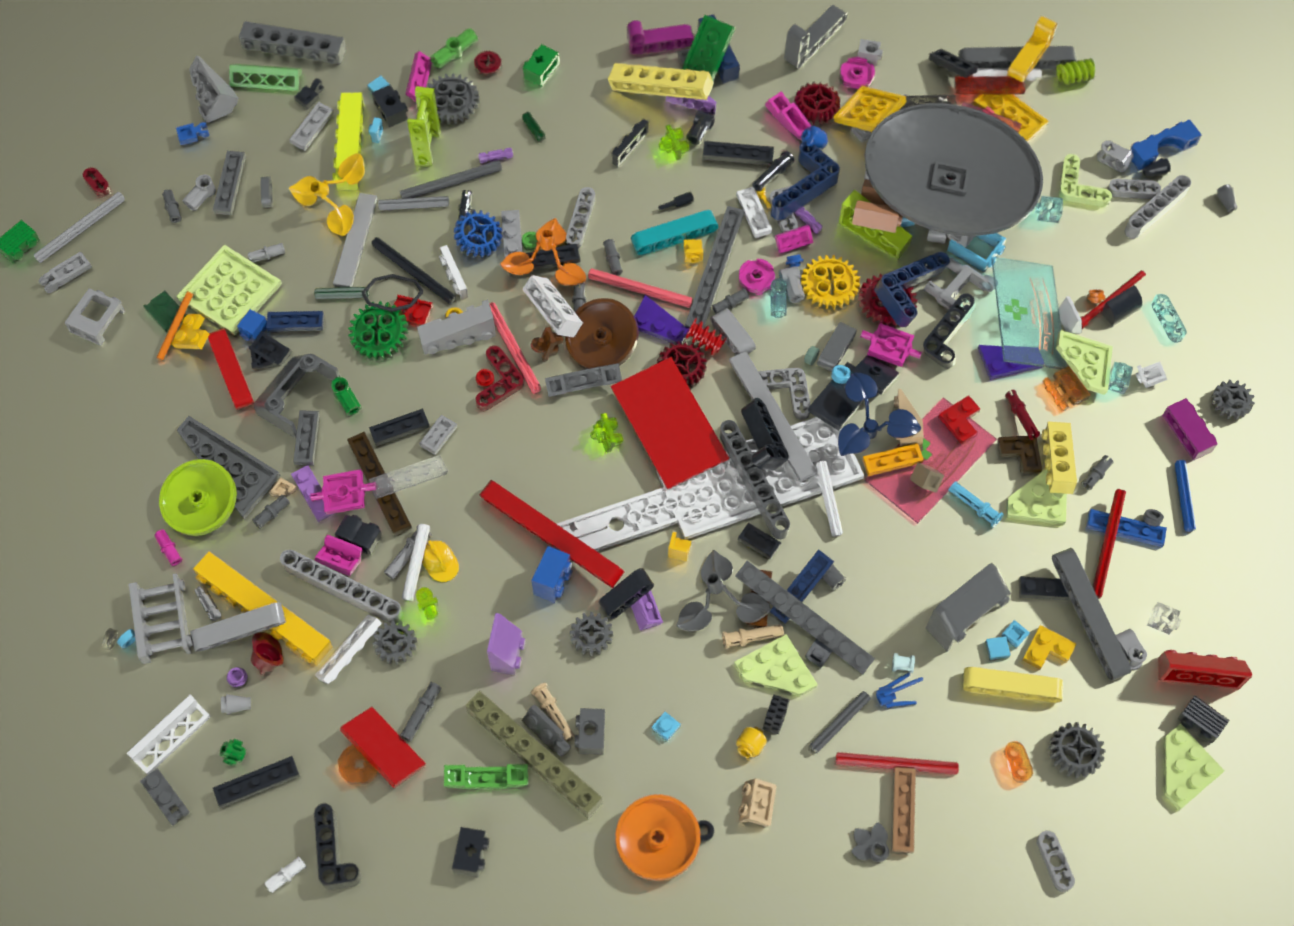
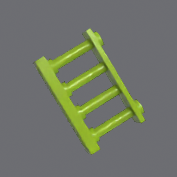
M416 86L415 97L418 109L416 119L408 118L407 120L415 164L422 166H432L431 139L433 136L439 137L441 132L434 88Z

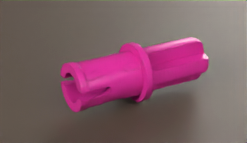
M158 530L154 536L161 547V552L165 553L171 566L180 564L183 559L178 554L175 543L171 542L165 530Z

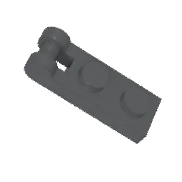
M158 768L140 780L172 826L178 823L177 820L182 816L186 817L190 814V811ZM176 806L179 808L174 813L170 811Z

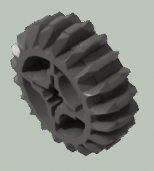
M1075 722L1073 726L1071 723H1067L1066 727L1060 726L1058 728L1059 731H1055L1053 733L1054 737L1049 741L1052 745L1049 746L1048 750L1053 752L1050 758L1056 759L1054 766L1060 765V772L1067 770V776H1071L1074 773L1075 778H1079L1081 774L1083 777H1087L1088 773L1094 774L1096 772L1095 769L1101 767L1100 762H1103L1105 759L1102 755L1106 752V749L1101 748L1104 745V741H1098L1100 734L1094 735V728L1087 730V724H1083L1080 727L1078 722ZM1073 736L1071 743L1062 745L1064 738ZM1092 755L1089 763L1081 764L1083 757Z

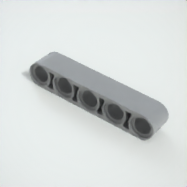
M1185 175L1176 177L1129 219L1125 227V235L1135 239L1144 233L1185 197L1191 186V179Z
M278 602L190 631L194 650L199 652L286 623L282 604Z

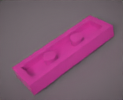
M421 51L415 53L405 93L406 96L415 102L416 86L426 87L432 64L430 58Z

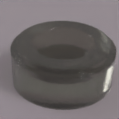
M112 628L107 630L103 638L102 647L107 649L114 647L118 637L117 630Z

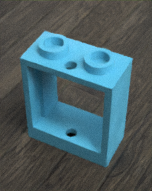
M998 233L976 236L994 247L985 260L951 239L947 251L983 273L988 267L991 268L994 265L995 257L997 255L1000 256L1006 248L1004 246L1006 238Z

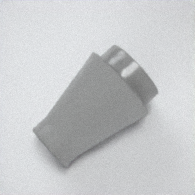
M229 694L221 696V713H227L228 715L251 709V697Z

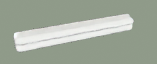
M820 461L816 463L831 534L832 536H840L843 531L827 462Z
M419 524L402 594V599L406 601H412L414 598L430 526L426 524Z

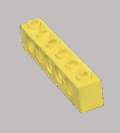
M615 63L608 77L613 91L707 100L714 84L710 73L706 71Z

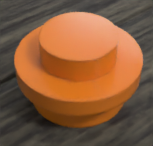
M1099 289L1089 290L1087 299L1091 303H1101L1106 297L1104 291Z

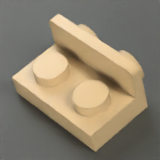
M756 778L746 781L742 787L743 797L742 804L739 807V822L749 821L765 827L771 826L777 785Z

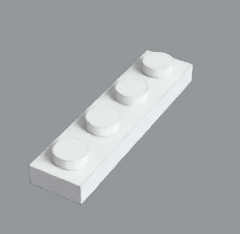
M977 68V73L970 75L974 77V80H985V77H992L991 80H1002V77H1009L1008 80H1016L1007 75L1009 68ZM1033 68L1026 80H1036V77H1041L1042 70Z
M367 615L315 676L326 684L334 681L340 670L351 662L354 654L364 647L365 642L377 632L378 627L382 623L377 618Z

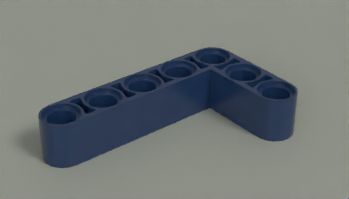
M807 142L800 144L798 162L810 171L811 174L772 200L771 217L773 219H785L837 184L840 166L814 144L810 147L806 144Z
M937 252L883 275L875 285L874 291L900 327L909 326L918 314L916 307L904 290L940 275L950 263V258L946 253Z

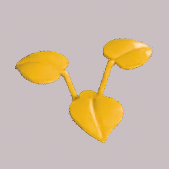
M360 153L353 154L341 163L338 169V175L343 178L341 180H324L321 182L313 176H306L289 187L294 198L305 206L315 204L318 196L331 204L335 210L329 213L327 225L333 233L342 237L350 231L354 215L349 206L342 205L338 208L335 203L326 197L329 193L328 184L344 183L345 181L350 185L359 183L365 173L362 155Z

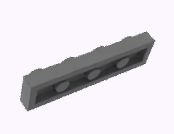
M227 151L214 202V214L232 215L246 158L245 152Z

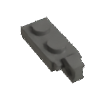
M536 705L531 706L523 717L522 722L552 751H555L560 756L568 753L571 746L564 740L562 735L564 732Z

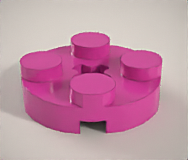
M863 57L849 58L847 62L842 64L840 70L841 80L847 88L860 89L861 86L869 87L875 75L873 64L871 63L870 65L867 59Z
M757 259L756 261L748 260L740 267L739 284L745 290L756 295H762L773 286L775 273L773 266L768 261L763 259ZM758 273L760 274V278H759V279H756V278H754V276H753V274H754V275H757Z

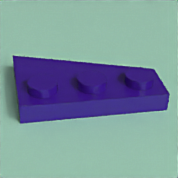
M645 295L634 316L639 331L677 345L678 341L680 344H683L688 328Z
M994 345L978 346V351L990 380L1039 369L1044 365L1038 348Z

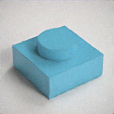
M374 118L373 124L369 125L368 133L371 135L372 142L379 143L383 132V125L380 118Z
M664 712L654 723L652 729L666 741H669L681 724Z

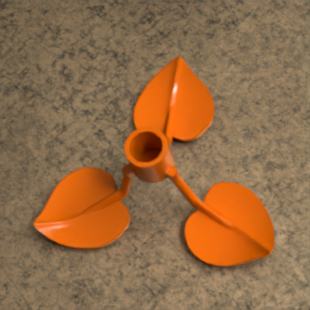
M556 218L544 224L537 231L536 239L538 242L531 258L524 252H513L500 263L501 267L511 274L525 275L534 269L532 261H534L540 247L545 251L553 249L557 267L559 268L555 273V278L560 284L573 286L586 281V275L578 265L566 263L562 267L560 264L556 245H560L566 240V232Z

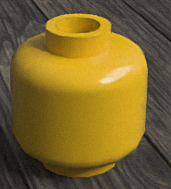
M746 727L736 741L738 752L746 758L759 756L767 743L764 732L759 727Z

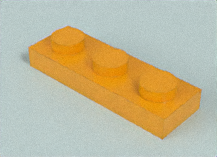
M918 443L866 455L862 459L868 476L917 465V463H923L924 461Z

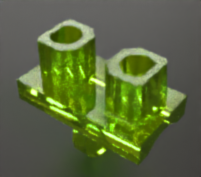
M671 125L665 126L667 133L660 138L661 142L658 144V147L661 151H666L667 153H670L672 150L677 161L681 159V154L689 151V144L687 140L678 142L679 139L683 138L681 127L672 129Z
M602 413L600 415L601 418L593 425L594 430L591 431L590 437L593 440L597 439L598 443H602L605 452H611L614 447L620 446L624 439L621 433H613V430H616L618 427L617 419L615 417H608L607 413Z
M422 587L418 589L416 600L419 612H424L426 620L437 617L438 612L435 607L438 605L437 597L433 598V592L429 588Z

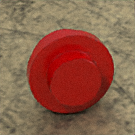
M482 369L476 374V383L479 386L489 387L493 384L494 374L490 370Z

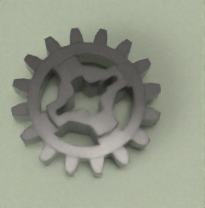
M1229 379L1227 383L1222 381L1220 385H1217L1212 394L1214 398L1212 404H1217L1215 410H1221V416L1227 414L1228 419L1234 416L1236 420L1239 416L1244 418L1247 413H1250L1255 404L1252 401L1255 396L1249 394L1251 388L1245 389V383L1239 385V380L1233 383Z
M590 612L588 617L583 613V619L577 617V624H571V629L573 630L570 631V637H573L571 643L576 644L575 649L579 650L582 648L583 655L590 651V656H593L594 651L600 655L602 648L607 650V644H612L610 637H613V631H611L612 624H607L608 618L601 619V613L594 616L593 612Z
M393 620L390 626L384 623L385 628H378L379 635L373 636L376 640L373 642V647L376 648L374 650L376 655H380L381 661L387 658L388 664L395 660L396 665H398L400 659L406 662L407 655L409 657L413 656L411 650L417 649L414 644L417 643V638L414 637L415 631L410 630L409 624L403 627L402 621L396 625Z

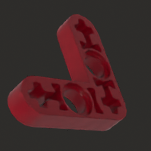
M496 345L487 348L486 359L500 376L501 380L477 394L476 406L482 411L491 409L521 390L524 386L522 374L503 350ZM491 353L498 354V362L495 356H491ZM502 365H508L510 369L506 372H503L500 370V367ZM511 375L516 381H519L518 384H516L515 382L512 383V378L510 377ZM503 388L505 392L502 395H497L495 390ZM481 399L487 400L488 403L481 402Z

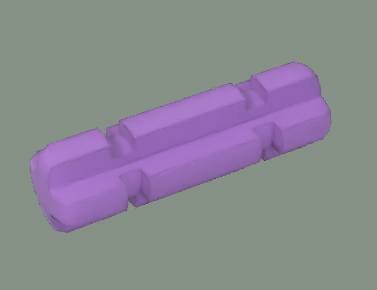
M504 148L503 151L502 149L488 151L487 154L485 152L479 153V162L487 163L488 160L492 162L503 160L504 157L506 159L512 158V148Z
M804 207L794 212L806 225H809L810 228L812 227L811 230L814 233L818 234L822 230L823 226L816 222V219L807 210L805 211Z

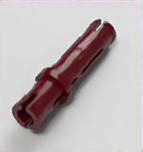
M1011 390L1013 395L1008 391L1005 397L1011 405V411L1018 417L1029 439H1034L1032 435L1038 438L1040 431L1027 412L1026 404L1020 400L1016 390Z

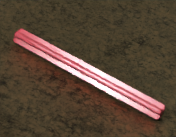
M593 268L588 273L589 279L690 308L693 302L692 297Z
M494 302L490 303L494 324L533 394L540 392L541 386Z

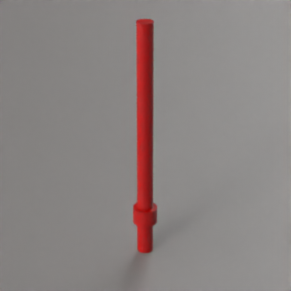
M1139 271L1084 317L1081 316L1082 329L1088 325L1090 320L1102 312L1107 301L1146 276L1145 271Z

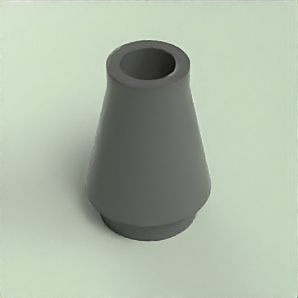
M1230 184L1219 187L1217 189V196L1227 209V212L1236 210L1238 206L1236 204L1234 187H1231Z

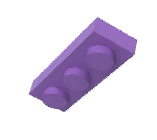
M309 465L292 473V478L316 520L320 522L333 515H327L324 512L323 500L311 501L310 494L321 492L322 488Z

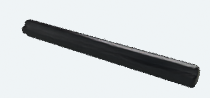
M375 237L371 243L374 248L447 303L452 304L456 300L455 294L379 237Z

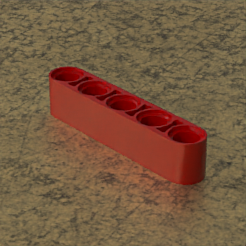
M225 328L209 333L208 340L236 410L253 405V398Z

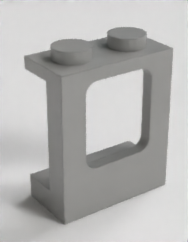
M89 288L65 321V325L69 332L101 346L105 341L102 334L118 312L124 314L125 310L122 302L116 297L110 298L100 290L95 291ZM91 300L108 307L99 321H94L81 315Z

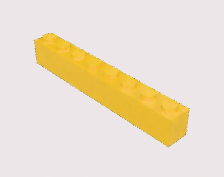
M210 551L193 568L197 575L195 578L201 584L205 585L207 583L210 585L212 592L218 596L222 594L226 597L225 601L232 607L236 605L241 608V613L272 603H278ZM282 605L286 623L270 628V634L278 641L280 639L285 641V645L291 651L295 652L297 650L300 652L302 659L307 663L313 662L318 665L333 647L330 640Z

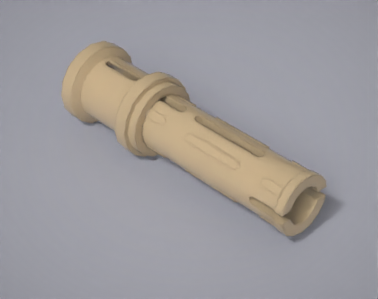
M782 624L746 631L742 628L736 632L727 633L724 631L722 632V641L725 649L737 645L743 647L749 642L784 636Z
M542 683L536 686L531 691V694L537 698L540 703V709L546 711L549 718L564 732L562 735L566 742L572 740L575 734H573L556 706L557 700L551 696L547 689L548 685Z

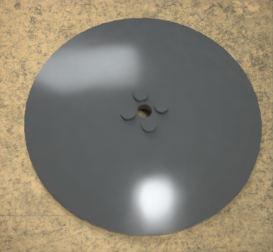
M929 103L901 109L886 117L876 126L868 139L864 158L867 176L881 199L906 219L941 233L960 236H980L1009 229L1023 221L1033 211L1043 188L1042 168L1028 142L1017 131L1001 120L982 111L965 106Z

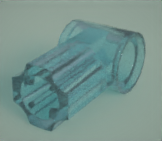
M780 278L774 279L771 282L769 292L770 315L774 318H782L787 315V283Z

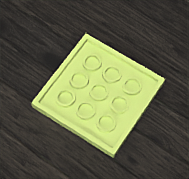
M224 245L177 295V298L182 302L187 291L193 293L188 307L219 327L225 328V331L235 336L239 332L237 325L250 309L257 312L282 283L281 280Z

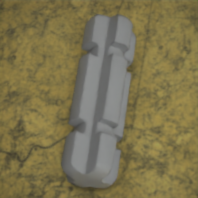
M198 586L195 589L197 597H200L199 601L204 610L208 612V617L211 621L218 620L221 617L219 609H216L217 606L211 595L208 594L206 586Z

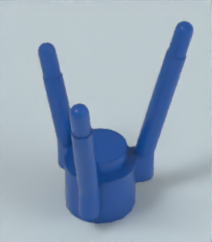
M906 673L886 686L880 687L876 691L880 706L886 705L888 709L893 706L916 705L917 701L893 702V700L896 699L895 692L923 681V677L891 688L910 676V673Z

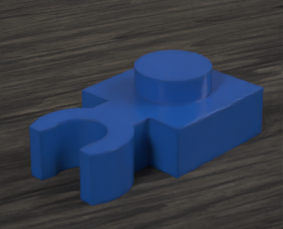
M202 122L194 127L193 123L176 127L180 144L185 145L196 142L199 136H210L208 130L202 131L208 128L206 122Z

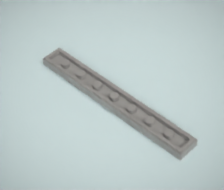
M747 352L729 358L731 366L751 400L760 398L765 403L789 454V460L787 461L798 480L801 482L817 475L818 471Z

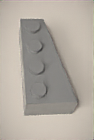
M488 299L482 301L481 306L474 308L472 305L467 307V311L463 313H451L445 320L439 318L418 326L417 330L424 355L435 354L441 350L454 349L456 346L470 345L476 341L489 340L495 337L494 318Z

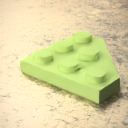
M1060 330L1057 335V351L1087 390L1105 395L1108 392L1113 346Z
M1044 470L1008 497L1006 518L1065 525L1067 494L1050 493L1049 485L1046 484L1048 470Z
M787 634L734 662L735 667L745 682H754L778 691L783 690L799 697L817 687L816 681Z
M1180 724L1164 738V795L1178 810H1181L1225 771Z

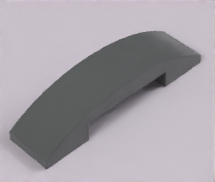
M619 363L545 378L548 397L622 381Z

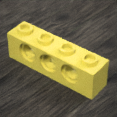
M1048 421L1046 429L1042 430V440H1045L1043 455H1046L1044 468L1048 470L1046 484L1049 485L1050 493L1073 494L1077 484L1071 423Z

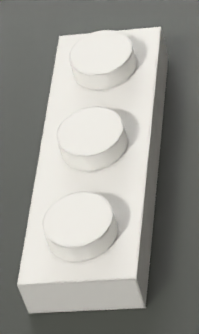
M750 187L737 191L736 196L742 210H745L744 214L754 238L771 234L772 228L755 189Z
M447 245L440 247L441 255H439L442 266L446 265V275L454 283L452 287L455 294H459L461 300L468 298L467 287Z

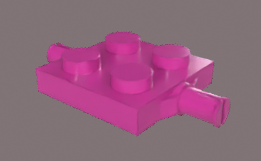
M879 324L873 334L862 330L860 337L870 340V348L867 355L899 367H903L905 359L909 355L918 359L921 357L922 351L912 348V341L914 339L912 334L884 324Z
M354 470L323 476L322 491L311 493L310 498L311 501L323 500L324 512L328 515L365 508V492L376 490L377 488L375 482L364 484L363 472L361 470Z

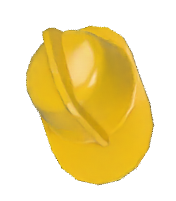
M429 540L426 543L422 564L427 572L438 582L451 581L459 571V564L450 547L442 541Z

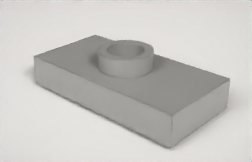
M441 415L419 443L420 447L436 455L455 431L457 424Z

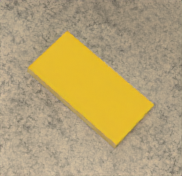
M996 81L980 94L972 104L982 112L985 107L991 108L997 119L1017 131L1027 142L1035 137L1049 122Z

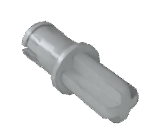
M282 242L269 247L263 246L264 248L249 252L248 259L253 263L264 259L270 260L271 257L285 254Z

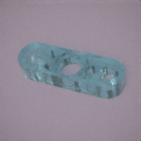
M1157 294L1151 306L1168 338L1172 342L1179 343L1186 336L1187 330L1169 297L1165 294ZM1164 315H1171L1174 321H1167Z

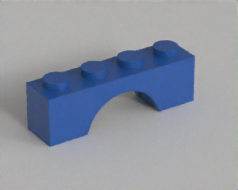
M1191 120L1179 122L1170 129L1166 128L1159 134L1150 135L1145 140L1132 144L1130 149L1134 155L1132 162L1141 171L1143 167L1156 161L1159 155V148L1171 146L1185 151L1196 146L1202 134Z

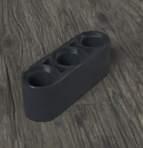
M639 568L606 593L599 600V604L607 617L614 619L652 590L654 583L643 568Z

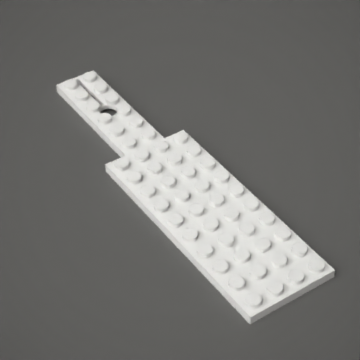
M818 417L791 425L815 468L817 462H827L833 489L864 478V474L854 454L840 455L838 449L840 431ZM754 439L746 441L752 453H756L758 448ZM733 446L735 449L741 448L740 446ZM729 456V460L668 490L657 472L663 488L557 524L594 550L599 551L675 524L679 525L684 539L687 540L760 515V512ZM746 461L741 462V463L744 464V465H749V464H750L749 462H746ZM788 461L776 470L761 469L782 507L822 493L818 473L800 482ZM756 477L750 478L752 481H758ZM764 493L758 494V495L761 496V497H766V496H767V495L764 494ZM617 518L623 521L624 527L619 531L612 530L609 527L612 519Z

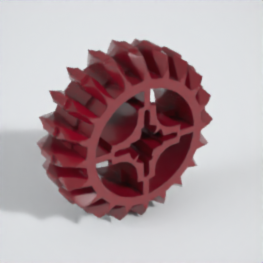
M813 81L812 85L807 83L805 86H801L794 97L795 105L807 121L813 123V126L816 122L821 126L823 122L827 124L829 120L833 121V116L839 111L841 106L838 91H834L833 86L828 87V83L822 85L821 81L819 84Z
M678 341L677 345L671 343L669 348L665 346L663 352L659 353L657 363L670 357L674 358V362L685 382L692 388L694 383L699 384L700 379L704 378L707 371V360L705 359L704 352L700 353L699 347L694 349L693 343L690 346L687 345L686 341L684 344H680ZM693 365H696L697 367L695 368V370L690 373L689 369H691Z

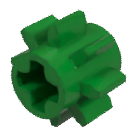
M230 739L229 742L225 741L222 744L219 754L224 757L223 763L232 766V764L236 765L237 762H242L246 754V749L242 747V741Z

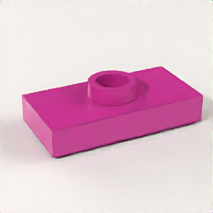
M809 225L775 235L778 253L780 254L813 243Z

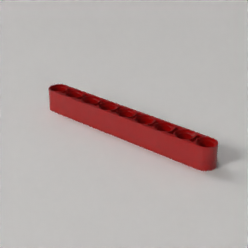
M490 480L479 494L487 503L554 549L570 554L571 561L609 587L614 588L625 573L618 565L495 481Z

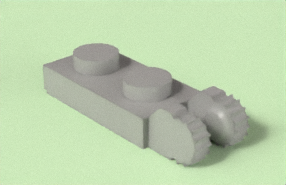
M79 252L50 269L38 281L40 285H46L44 290L47 293H52L58 290L59 286L61 287L91 269L92 266L83 253Z

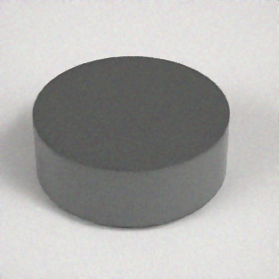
M1148 509L1143 515V521L1151 526H1160L1164 519L1163 514L1155 509Z

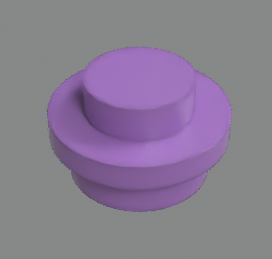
M240 667L231 669L227 674V682L230 686L236 688L243 686L248 678L246 671Z

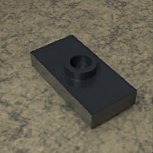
M749 522L738 536L740 542L770 560L781 546L780 541Z

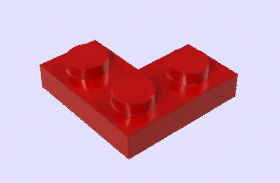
M968 395L939 413L938 417L958 442L963 445L978 433L969 423L968 419L979 413L980 407Z

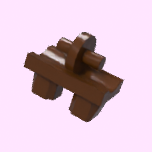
M545 327L541 338L536 337L532 340L531 348L537 353H542V361H548L550 355L558 353V344H562L564 339L562 335L552 332L551 327Z

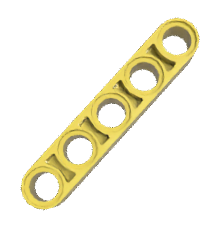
M966 667L964 668L963 690L1059 703L1062 702L1063 680L1055 677Z

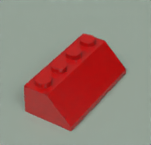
M1166 650L1158 657L1159 681L1240 690L1252 678V672L1246 661L1239 660L1233 656L1221 658L1215 654L1203 656L1195 652L1177 653L1176 650Z

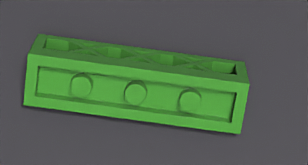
M243 64L229 65V86L299 90V76H302V68ZM234 72L241 73L245 79L241 83L234 82ZM253 74H258L262 80L258 84H254L249 79ZM270 75H275L279 81L275 85H271L266 80ZM287 76H294V86H288L283 80Z

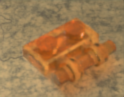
M1069 366L1054 373L1055 381L1052 382L1049 377L1042 381L1046 386L1045 390L1051 393L1055 399V404L1060 406L1062 411H1066L1069 408L1066 401L1070 400L1072 405L1075 406L1091 396ZM1061 387L1065 394L1061 395L1057 388Z

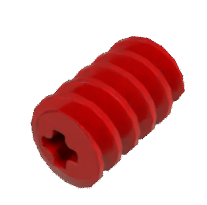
M695 318L686 332V339L688 340L693 337V344L699 341L698 347L700 348L705 345V352L712 349L711 356L719 352L727 337L721 340V333L715 336V329L708 332L709 326L707 325L702 328L703 322L701 321L696 324L697 318Z

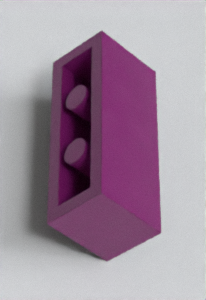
M1185 398L1167 406L1162 416L1194 461L1213 452L1218 445L1216 437L1210 433L1205 421L1197 414L1194 405Z

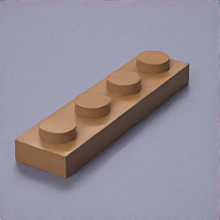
M894 768L892 852H914L916 769Z

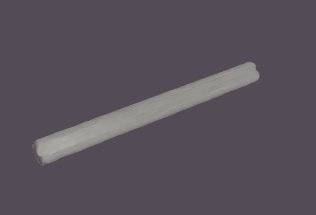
M120 192L114 194L33 255L39 263L43 262L125 201L124 196Z

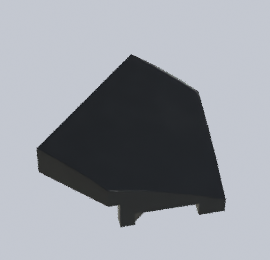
M263 331L259 333L252 345L249 346L252 369L282 366L293 352Z

